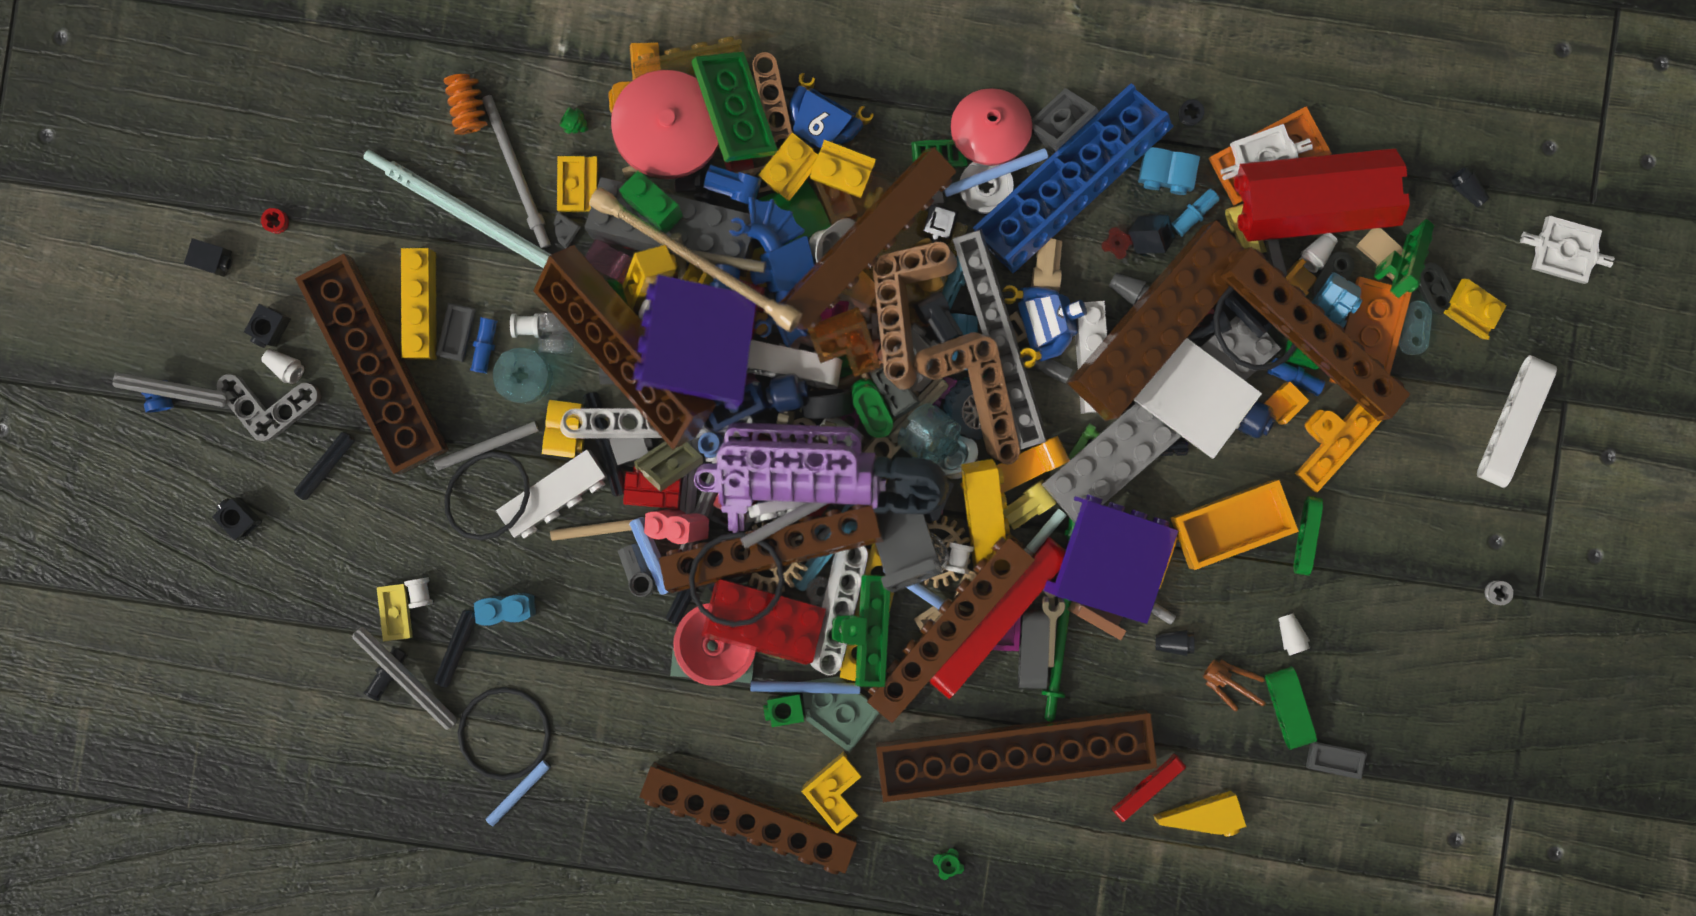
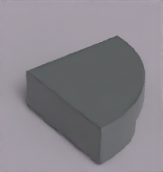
M560 212L557 213L554 221L555 234L558 242L566 249L571 246L582 227Z

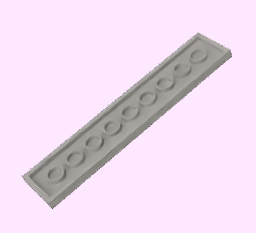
M1237 315L1229 321L1232 330L1221 334L1230 351L1240 360L1254 365L1265 364L1281 350L1267 332L1258 338ZM1215 334L1200 346L1201 349L1244 381L1257 371L1236 364L1224 353ZM1136 402L1072 457L1069 462L1049 477L1042 486L1075 523L1082 504L1074 500L1075 496L1083 499L1086 498L1087 494L1103 499L1101 503L1103 505L1178 440L1181 435Z

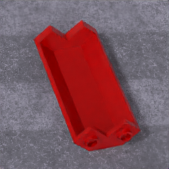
M1396 148L1240 164L1238 175L1234 177L1235 191L1239 192L1244 202L1242 212L1237 219L1238 228L1243 232L1247 242L1403 226L1410 205L1409 194L1403 193L1402 177H1407L1406 164Z

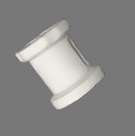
M535 313L534 316L511 314V337L517 338L518 335H534L535 338H540V314Z
M950 542L951 553L949 563L945 565V570L969 574L967 566L970 552L974 550V547Z
M429 577L404 582L405 586H408L411 603L408 604L409 608L433 604L427 587Z

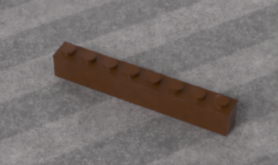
M935 147L926 149L779 302V304L790 305L802 313L801 320L796 326L798 329L814 328L821 321L822 317L820 315L826 308H833L840 301L839 295L845 288L847 290L852 288L859 281L858 275L863 269H870L878 261L877 255L883 249H889L896 242L897 238L895 236L901 230H907L915 222L914 216L920 210H926L934 202L932 197L938 191H944L952 183L951 177L957 171Z

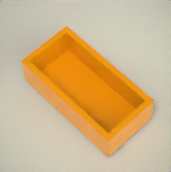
M1270 480L1170 517L1174 529L1178 530L1177 538L1188 567L1193 570L1299 532L1280 480Z

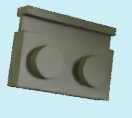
M664 441L635 461V468L640 470L643 476L661 492L703 463V456L688 443L673 450Z

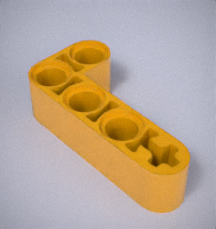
M1052 437L1046 440V442L1020 453L1019 458L1012 464L1000 463L996 465L997 468H1002L1004 484H1000L1001 493L1069 462L1070 459L1059 437Z

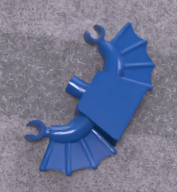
M750 196L748 198L749 226L745 225L742 219L734 218L731 222L740 224L741 230L738 232L729 230V233L735 237L745 233L748 237L756 238L760 241L766 252L760 255V260L766 262L765 273L750 271V277L754 285L766 283L768 291L776 293V302L779 303L814 266L808 238L805 236L794 239L803 234L805 229L795 222L792 211L782 210L774 203L773 199L765 202ZM768 314L766 320L760 319L754 323V329L760 324H766L767 326L766 331L760 337H767L771 333V326L773 324L777 325L783 342L788 348H791V345L797 338L808 335V328L804 330L796 327L792 332L787 331L779 326L770 314Z

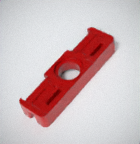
M1172 754L1161 766L1137 784L1115 806L1113 805L1112 811L1122 822L1126 821L1186 768V765L1176 754Z

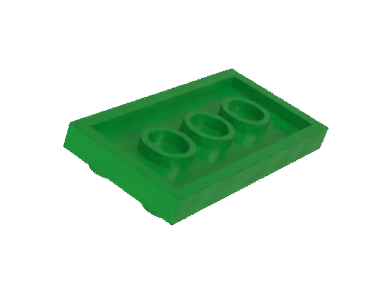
M744 51L695 56L691 63L724 161L729 162L773 156L778 150Z

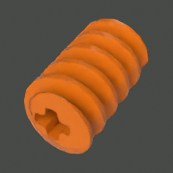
M454 74L444 78L445 85H448L445 90L446 94L451 96L447 101L449 106H452L449 112L452 117H455L452 120V125L457 128L454 134H471L487 126L486 121H479V117L484 116L485 111L477 110L476 108L481 106L483 101L474 98L481 94V90L472 88V86L479 83V80L470 78L469 74Z

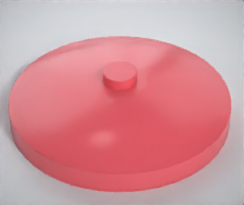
M659 70L646 73L630 82L615 102L611 118L615 145L625 161L645 175L659 179H676L688 176L705 166L718 149L719 143L698 80L689 74L673 70Z

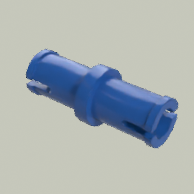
M480 317L477 341L473 342L475 351L470 371L488 374L491 350L495 349L493 340L498 323L497 320Z
M1284 362L1273 369H1268V374L1291 382L1295 387L1304 389L1315 396L1320 395L1325 385L1324 380L1304 372V368L1300 366L1295 368Z

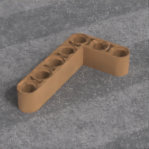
M762 52L753 60V71L759 98L776 144L780 140H786L790 133H792L777 61L772 54ZM763 59H768L773 64L772 70L768 73H762L757 68L758 63ZM774 86L778 89L779 95L775 100L769 101L764 98L763 92L766 87ZM774 113H780L785 118L784 124L779 128L772 127L769 123V118ZM765 166L739 172L755 177ZM767 185L764 188H760L758 194L774 190Z
M942 242L879 256L878 261L873 265L884 373L901 390L912 387L916 381L906 284L946 276L956 269L957 259L955 255ZM946 255L943 261L937 262L941 256ZM920 261L918 266L911 269L912 264ZM893 267L892 271L885 275L886 270ZM896 292L895 297L887 300L890 294ZM899 318L895 325L890 326L892 320ZM902 343L901 348L898 351L893 352L894 347L897 344ZM905 369L904 374L901 377L896 378L897 373L900 370Z
M973 332L919 351L913 360L914 369L930 379H940L968 369L988 455L1003 464L1008 465L1016 462L1020 455V447L996 342L988 336ZM983 342L982 349L977 352L979 343ZM958 350L957 358L952 361L953 353ZM933 359L932 367L927 370L928 362ZM988 368V374L983 378V373ZM994 394V399L989 404V398ZM1000 419L999 426L995 429V424ZM1005 445L1004 452L1000 454L1001 448Z

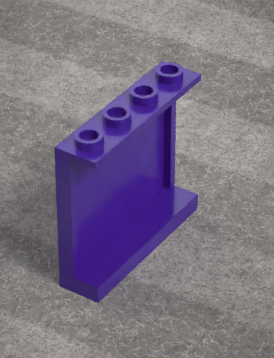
M657 275L654 283L648 284L646 300H650L649 310H644L642 326L646 327L645 336L640 337L638 344V353H642L641 363L637 362L634 370L633 379L638 380L636 390H641L645 385L725 401V408L736 410L743 402L756 304L736 291Z
M1087 494L1085 499L1075 496L1074 500L1082 504L1056 583L1047 580L1043 591L1057 597L1148 624L1178 530L1168 527L1169 521L1154 517L1153 521L1146 520L1148 514L1133 509L1130 514L1125 513L1124 506L1109 502L1108 507L1101 505L1103 499Z

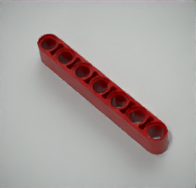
M1049 537L1036 551L1033 563L936 672L929 683L950 699L1042 592L1046 581H1051L1058 573L1066 550Z

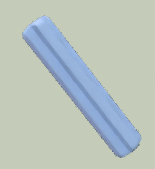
M636 518L629 525L656 587L661 595L669 593L664 587L659 562L661 557L654 539L644 533L645 518Z

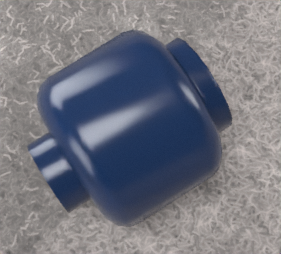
M796 374L772 378L769 386L766 387L768 403L771 408L775 407L778 412L802 408L804 397L809 396L805 380L800 381Z
M1256 401L1240 422V427L1237 430L1253 438H1260L1263 435L1267 436L1276 420V416L1273 415V408Z

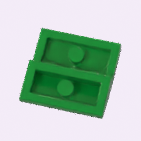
M805 180L790 201H787L777 192L758 198L759 201L765 202L773 199L774 203L782 210L792 211L795 222L805 229L803 234L794 239L805 236L809 238L817 231L826 230L831 226L817 195L807 180Z

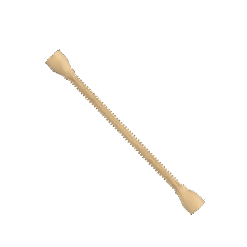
M599 187L591 196L589 202L591 207L603 214L613 215L618 219L622 218V220H625V222L639 229V231H642L660 244L666 245L668 249L677 255L685 258V260H688L715 279L717 278L723 284H726L753 303L764 308L765 312L770 314L775 322L787 331L792 332L800 322L801 312L790 305L779 304L774 300H769L738 279L736 280V278H733L724 270L716 267V265H713L700 255L698 256L689 248L681 245V243H678L654 226L649 225L643 219L629 212L625 206L618 202L612 193L604 188Z

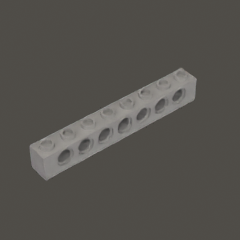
M981 229L953 239L982 333L992 338L997 344L1019 447L1024 449L1044 443L1047 440L1046 430L1026 367H1024L1023 358H1020L1021 351L983 231Z

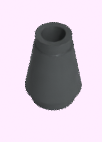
M1117 272L1109 285L1110 288L1133 306L1150 286L1146 285V281Z

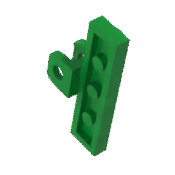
M1427 218L1407 234L1401 255L1394 250L1376 268L1374 277L1377 280L1382 279L1389 272L1395 276L1390 292L1398 298L1407 291L1409 293L1413 292L1421 283L1420 276L1425 268V258L1429 254L1428 247L1433 240L1434 224Z
M862 575L859 616L840 615L833 619L832 639L836 642L857 646L855 685L859 687H885L890 591L884 589L881 580L885 576Z

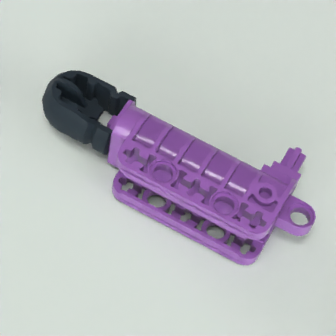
M734 423L726 430L724 444L721 445L717 454V464L707 463L699 466L694 476V483L698 489L704 492H718L722 512L728 513V531H733V533L745 530L744 513H747L748 507L752 506L753 500L873 504L875 513H887L891 509L894 514L920 515L937 510L945 501L948 492L945 472L938 464L922 458L896 457L891 461L889 457H877L875 460V453H862L861 434L851 427ZM735 431L739 432L740 436H743L741 440H736L735 437H732ZM750 432H754L752 436V441H749ZM768 433L773 441H759L757 435ZM778 433H781V442H777ZM790 434H795V438L798 440L796 443H793L790 439L783 438H789ZM805 434L809 435L808 443H805ZM824 435L828 439V443H814L813 437ZM833 435L837 436L836 440H845L846 436H851V440L854 442H852L851 446H846L845 441H837L836 444H833ZM709 472L714 476L715 481L705 483L701 480L700 474ZM881 477H897L895 480V492L880 493L881 491H886V479Z

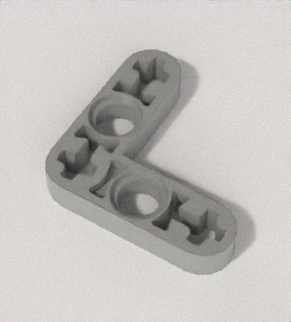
M227 374L222 376L217 382V391L227 394V405L250 434L259 441H271L314 408L321 399V392L318 387L309 383H301L270 408L266 409L239 376ZM227 382H236L234 389L243 396L238 398L234 392L226 391L229 387ZM303 390H312L310 394L311 401L302 400L298 405L291 401L292 398L299 401L304 396ZM247 400L254 404V412L249 416L244 415L241 411L243 402ZM287 404L292 408V416L287 420H283L279 415V410L283 405ZM273 420H275L277 423L280 424L279 427L278 424H272L270 427H268V435L259 433L262 429L260 426L261 423L270 424Z

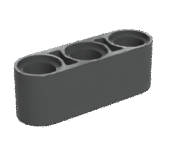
M1026 609L1021 615L1018 688L1046 689L1048 679L1049 617L1043 610Z

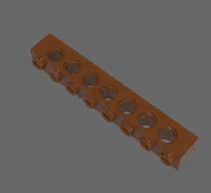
M1249 247L1240 251L1220 275L1222 279L1377 421L1392 419L1409 397L1410 393L1404 388V384L1399 379L1390 376L1384 370L1382 363L1372 359L1364 352L1365 349L1360 343L1351 340L1345 334L1342 326L1332 322L1320 306L1311 303L1305 297L1304 291L1297 286H1293L1285 279V274L1280 269L1272 267L1259 250ZM1254 273L1259 275L1260 283L1255 281ZM1275 291H1276V292L1279 294V296H1280V301H1279V302H1278V301L1275 299V297H1274V292H1275ZM1295 309L1299 312V320L1294 315ZM1315 328L1319 331V339L1315 336ZM1335 346L1339 350V356H1337L1334 352ZM1355 364L1357 365L1359 370L1358 375L1355 373L1354 370ZM1374 383L1378 386V393L1374 389Z
M858 504L852 506L853 510L843 513L842 510L829 511L825 513L826 517L815 519V516L801 518L798 524L788 525L762 539L765 542L776 541L777 548L775 552L782 561V566L884 541L878 514L874 512L873 505ZM856 521L858 523L857 530L852 534L845 533L844 527L846 523ZM824 527L830 528L831 534L829 538L819 540V530ZM756 530L746 532V534H750ZM803 534V543L798 547H792L791 539L793 536ZM741 538L723 540L710 548L699 561L695 575V586L699 587L716 583L720 579L728 580L777 568V564L771 554L765 553V548L758 543L749 547L750 555L747 559L739 560L738 553L744 547ZM708 542L695 544L692 546L693 550L685 552L682 549L670 550L666 552V556L659 558L666 591L675 593L690 589V573L686 572V564L694 560ZM722 553V564L713 567L712 558L716 554Z
M1009 534L1006 539L1001 536L991 548L994 553L988 560L983 557L973 569L976 572L970 580L965 578L956 588L958 594L952 601L949 598L944 601L938 609L941 614L935 621L930 618L920 630L923 633L917 641L912 639L903 649L905 653L900 661L896 659L892 661L886 669L888 675L885 677V687L869 688L870 696L867 703L891 723L895 721L1035 560V554L1013 535ZM999 559H1004L1009 562L1010 568L1002 572L996 569L994 563ZM981 580H987L991 583L992 589L988 592H982L978 589L977 583ZM970 601L974 605V610L964 612L960 609L959 603ZM945 621H951L955 624L956 630L951 633L945 632L941 624ZM926 642H934L939 650L930 653L925 650L924 644ZM909 662H916L921 670L917 673H912L907 669L906 665ZM892 682L900 683L903 691L895 693L890 689L889 684Z
M654 762L650 766L639 798L645 799L644 803L651 807L659 808L660 805L670 809V813L675 816L684 818L685 815L694 817L696 818L695 822L702 826L710 827L712 824L721 827V832L735 837L739 834L747 837L746 841L751 844L762 846V843L772 846V850L778 854L787 856L788 853L798 856V860L805 864L813 865L814 862L824 866L823 869L836 875L839 872L846 873L857 843V837L841 831L836 833L832 828ZM668 785L676 787L678 796L675 798L667 797L664 793V787ZM692 795H699L703 798L704 805L694 807L691 805L689 798ZM720 804L726 805L730 813L725 817L718 816L715 812V807ZM744 814H750L755 818V823L752 826H745L741 823L740 817ZM771 823L777 824L781 832L778 835L772 836L767 833L766 826ZM795 833H802L807 841L802 845H796L792 842L791 837ZM826 842L831 845L832 851L824 855L818 852L817 846L820 843Z

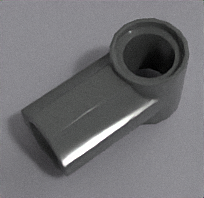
M638 543L617 550L629 581L628 585L631 593L638 597L652 595L657 587ZM641 577H645L649 581V588L645 592H640L637 588V581Z

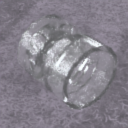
M553 313L538 314V330L542 332V335L538 337V353H574V337L570 335V332Z

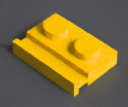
M792 132L757 177L762 179V181L782 195L787 201H790L812 173L818 154Z
M824 140L810 179L862 198L876 159Z
M558 156L557 211L590 212L591 206L589 202L598 187V157Z
M1461 279L1449 302L1451 305L1448 310L1444 311V314L1479 338L1489 340V332L1496 327L1507 305L1471 280Z

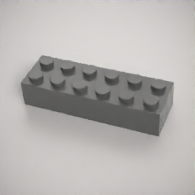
M603 177L600 178L597 189L602 187L612 193L618 202L625 206L629 212L646 221L624 201L619 189L625 183ZM667 194L679 205L683 217L666 235L670 237L674 233H680L683 245L690 250L752 259L757 239L748 237L745 233L738 237L732 236L729 233V230L736 232L741 230V225L732 223V219L740 218L744 221L745 225L749 226L750 214ZM591 207L584 228L592 239L639 251L662 246V244L628 224L622 218L618 219L613 215L603 214ZM739 269L741 271L740 276L746 277L748 270Z

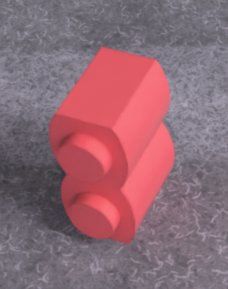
M666 509L649 512L645 515L644 533L653 539L667 538L676 544L708 539L709 519L702 514H686L679 509Z

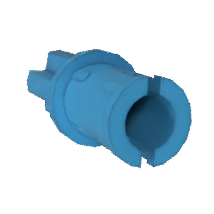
M1208 189L1194 204H1188L1183 214L1171 223L1174 231L1183 237L1194 224L1204 219L1202 216L1219 201L1220 197L1214 190Z

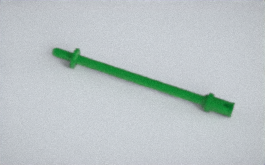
M1070 517L1068 529L1064 531L1068 541H1070L1075 525ZM1064 599L1065 610L1058 617L1054 667H1051L1049 689H1044L1041 693L1047 696L1045 719L1048 722H1053L1056 718L1058 697L1065 698V693L1059 691L1070 616L1068 608L1071 600Z

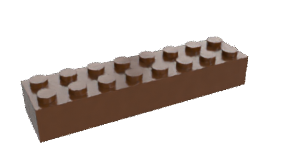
M1217 220L1202 226L1071 377L1067 384L1105 421L1119 418L1230 286L1220 275L1235 256L1245 248Z
M574 245L549 255L533 290L673 450L696 438L716 406L713 400L645 385L641 390H636L638 380L633 379L636 363H641L642 353H638V344L640 337L645 336L646 327L642 326V321Z
M342 254L296 277L295 280L392 473L401 475L449 451L353 257Z

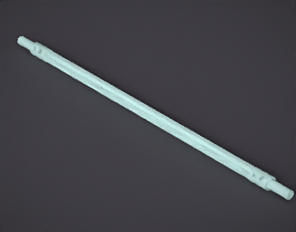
M369 149L365 152L363 158L384 170L385 175L544 268L549 255H551L550 253L397 162H390Z

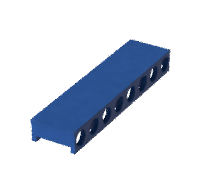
M1131 83L973 227L974 231L982 229L989 252L1008 270L1014 273L1173 128L1169 114L1166 111H1161L1138 92Z

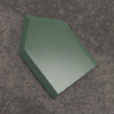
M839 676L803 681L847 683L842 678H839ZM802 693L806 721L849 753L879 714L876 709L867 703L868 698L862 693Z

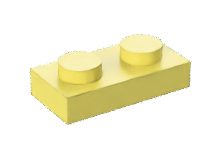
M405 584L377 587L383 641L412 638L407 586Z

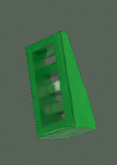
M953 140L911 142L912 162L921 155V150L935 147L942 155V148L947 147V162L953 168L967 167V158L959 150V161L953 160L952 147H956Z

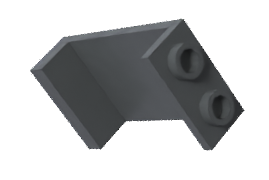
M897 477L888 479L886 491H881L880 493L895 492V480ZM891 509L887 513H877L884 540L883 542L876 543L886 575L881 578L884 589L893 593L943 574L924 514H894Z

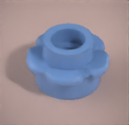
M704 433L698 441L700 453H704V456L707 458H715L719 448L724 444L722 442L723 437L719 433ZM711 442L714 443L713 447L709 446Z

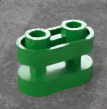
M863 378L856 381L852 387L853 404L867 432L875 438L887 436L892 431L893 420L884 397L873 380Z

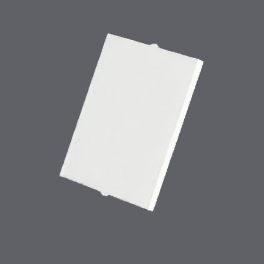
M1186 338L1137 395L1134 401L1214 459L1234 430L1240 427V422L1262 393Z

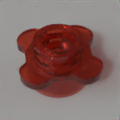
M1113 227L1109 230L1107 240L1102 242L1101 248L1104 252L1109 251L1113 253L1117 259H1123L1126 256L1127 248L1133 243L1130 235L1121 232L1117 227ZM1115 241H1119L1120 245L1116 246Z

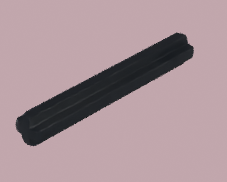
M597 392L584 395L583 398L587 409H603ZM596 418L594 420L597 428L602 430L608 428L606 419ZM596 438L612 495L614 497L624 495L625 480L620 465H617L609 441L610 438Z

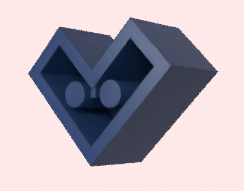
M752 382L744 387L743 402L736 410L725 408V401L712 399L716 406L709 419L714 430L721 431L726 430L734 423H741L770 409L771 407L762 382Z

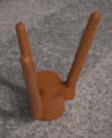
M1214 659L1204 672L1203 678L1207 680L1205 684L1212 688L1234 711H1237L1238 707L1223 692L1219 685L1224 687L1228 684L1259 705H1266L1265 701L1230 679L1232 674L1228 670L1260 682L1265 681L1264 677L1230 665L1222 659L1220 662Z

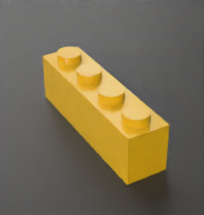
M401 248L402 358L408 360H437L436 252L429 248Z
M993 459L960 464L970 546L974 547V550L971 552L974 567L983 557L988 560L994 553L991 549L1001 536L1006 539V535L1010 534L1008 519L1003 516V509H1007L1006 497L1000 491V484H1004L1003 471L1001 467L997 468ZM999 559L994 563L999 571L1010 568L1009 562L1004 559Z

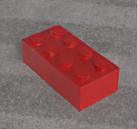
M720 579L714 585L708 611L718 618L730 621L751 619L767 608L775 594ZM781 596L771 612L753 624L731 627L715 623L706 616L701 636L807 665L813 663L826 609Z

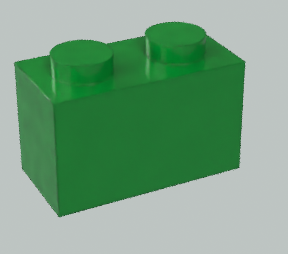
M639 170L619 189L624 201L664 234H667L683 217L679 205Z

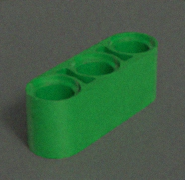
M1291 666L1266 674V684L1288 749L1292 750L1317 742L1312 720L1294 668Z

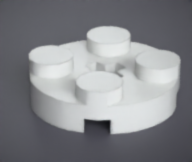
M972 162L964 170L960 180L999 165L989 166ZM1011 173L988 181L989 184L994 186V188L989 190V193L979 190L978 185L959 192L962 201L971 211L981 214L990 213L1013 191L1014 185Z

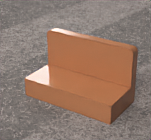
M1074 601L1071 602L1068 611L1119 640H1122L1126 633V630L1118 626L1123 616Z

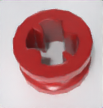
M269 208L262 214L261 224L265 230L274 234H280L288 228L289 218L283 211ZM277 214H279L278 220L280 225H273V228H271L272 222L270 218L272 216L277 217Z

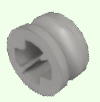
M1496 580L1489 582L1484 590L1486 599L1495 605H1506L1513 598L1511 585L1504 581ZM1502 586L1501 592L1504 593V597H1497L1496 600L1497 594L1493 591L1495 588H1501Z

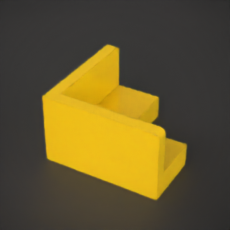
M842 752L802 786V793L836 833L858 816L857 812L842 796L845 790L861 778V774L847 759L845 752Z

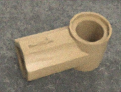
M1050 239L1037 251L1036 267L1033 269L1031 287L1049 288L1057 290L1059 293L1062 272L1059 270L1062 241Z

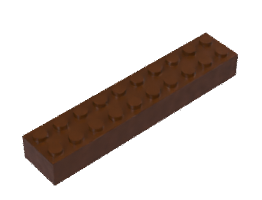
M1145 709L876 743L883 802L1157 768L1151 714Z

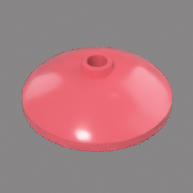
M982 89L969 94L957 105L951 119V135L957 149L969 160L982 165H1001L1014 160L1026 149L1032 134V119L1026 105L1017 96L1001 89ZM994 116L997 118V120L990 121L988 120V117Z
M710 603L703 604L704 608L708 610ZM696 607L682 618L674 635V654L679 666L687 676L704 685L721 686L737 680L750 667L755 651L701 636L706 616ZM709 641L715 642V651L708 649L707 644Z

